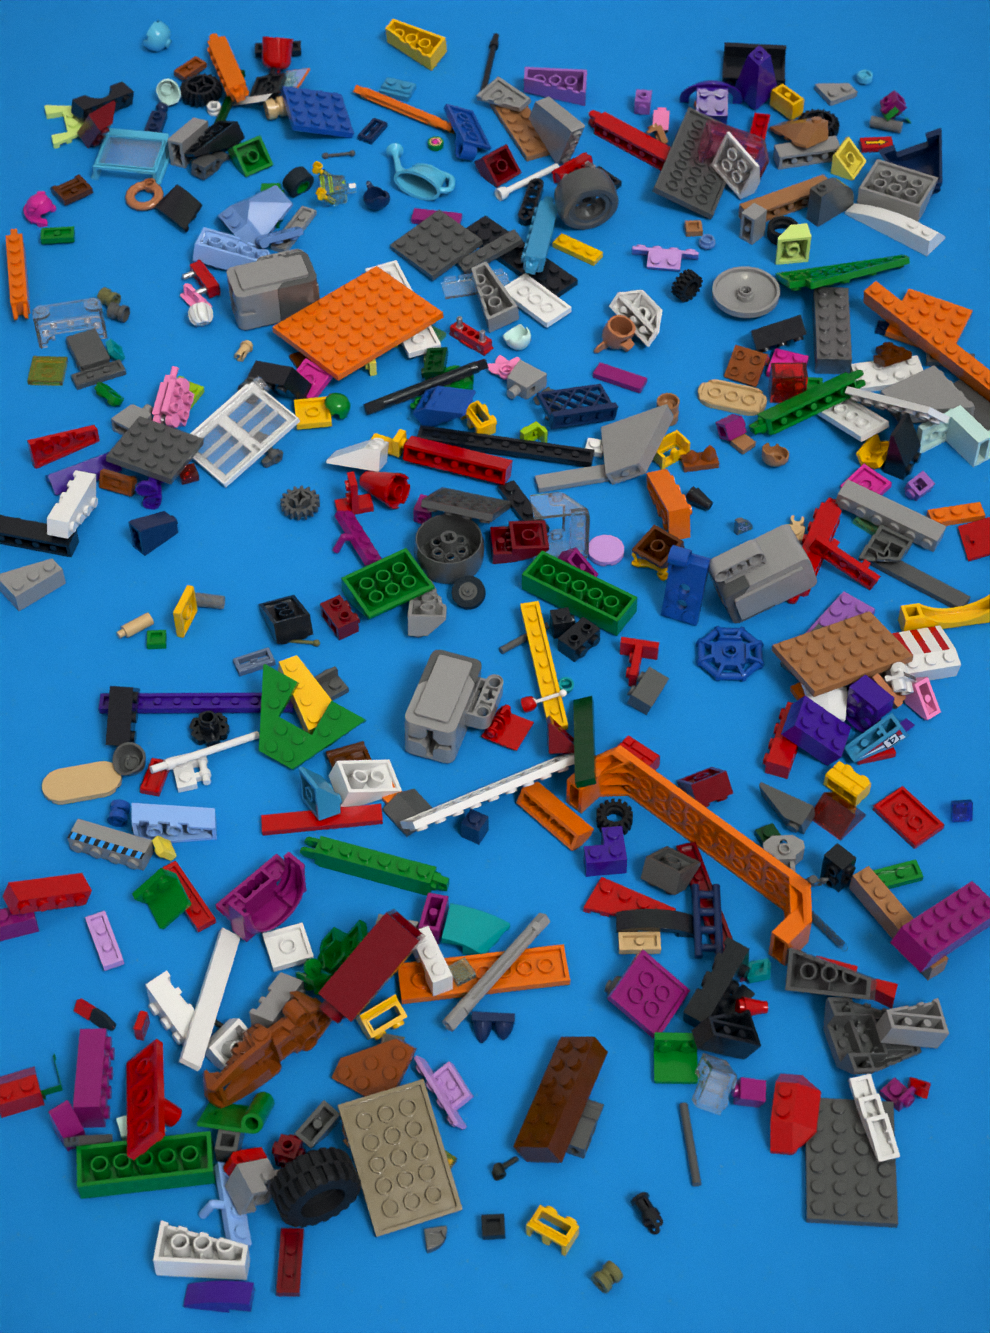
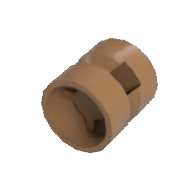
M664 393L657 398V407L665 404L668 405L674 416L670 426H673L678 422L680 400L675 394Z

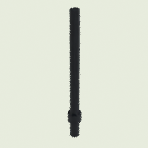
M497 33L493 34L489 44L490 51L480 92L489 83L495 52L499 46V34Z

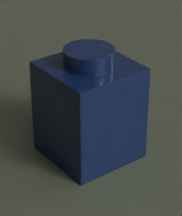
M473 809L469 810L461 822V837L478 845L489 831L488 816Z

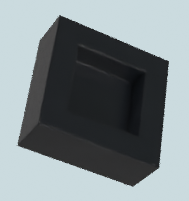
M504 1214L481 1215L483 1240L505 1239Z

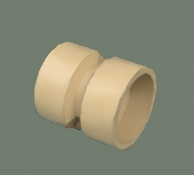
M282 96L276 97L275 100L270 98L263 101L264 111L268 120L277 119L279 115L281 117L288 116Z

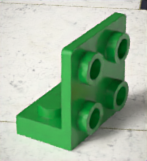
M163 868L155 872L132 893L135 900L148 904L160 929H165L191 906V902L177 874Z
M655 1032L653 1044L654 1082L656 1084H697V1046L693 1033Z

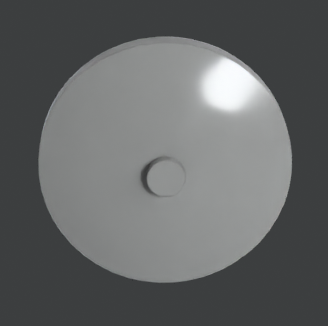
M747 266L734 267L725 270L716 277L712 286V298L715 304L729 315L741 318H755L771 312L776 307L780 298V287L777 280L764 270Z

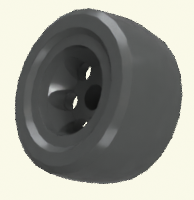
M594 167L581 168L569 173L557 184L554 193L559 216L567 226L574 229H591L605 223L614 215L619 204L616 187L608 173Z
M441 514L425 521L417 531L414 546L415 559L426 576L435 582L454 584L463 576H474L480 570L484 559V540L481 530L471 519L462 518V515L455 514L450 516Z

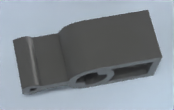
M221 150L201 155L192 161V175L203 180L207 179L220 169L223 162L230 159V155Z
M588 1099L566 1153L585 1158L604 1104Z

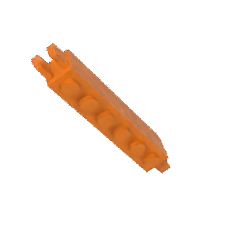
M217 33L209 35L210 41H207L209 44L207 50L227 97L230 96L232 101L237 103L246 100L245 97L249 95V90L226 37H219Z
M10 229L11 235H6L10 304L14 320H18L19 315H23L25 319H28L31 313L23 235L18 234L17 229Z

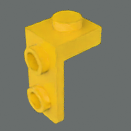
M399 429L393 439L377 433L371 438H382L384 441L389 442L388 454L396 457L401 456L404 451V444L408 440L406 439V431Z

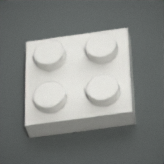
M303 922L262 934L274 972L304 964L308 959L314 958Z

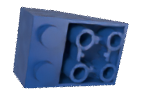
M444 386L433 387L425 390L412 414L422 425L433 427L443 422H449L457 417L461 418L466 414V410L472 403L476 391Z

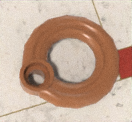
M147 178L132 185L127 190L125 199L131 208L138 211H146L155 208L163 199L164 193L162 187L156 183L155 179ZM141 190L154 193V197L146 202H139L135 199V195Z

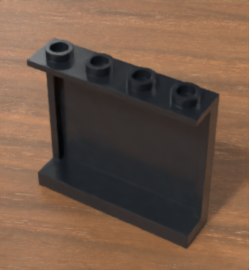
M725 42L722 82L735 87L747 56L760 45L771 55L777 86L785 85L786 45Z

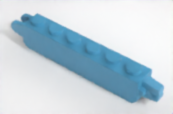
M550 196L540 201L539 206L534 209V215L532 216L521 262L524 263L523 269L527 274L535 275L536 272H542L544 269L558 212L556 204L553 203L554 200Z

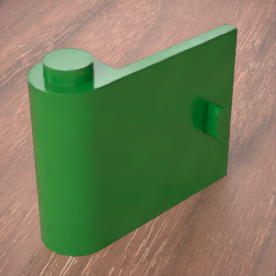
M260 1092L254 1096L249 1106L231 1104L221 1109L209 1102L199 1118L197 1126L256 1134L263 1128L275 1104L274 1099L269 1093Z

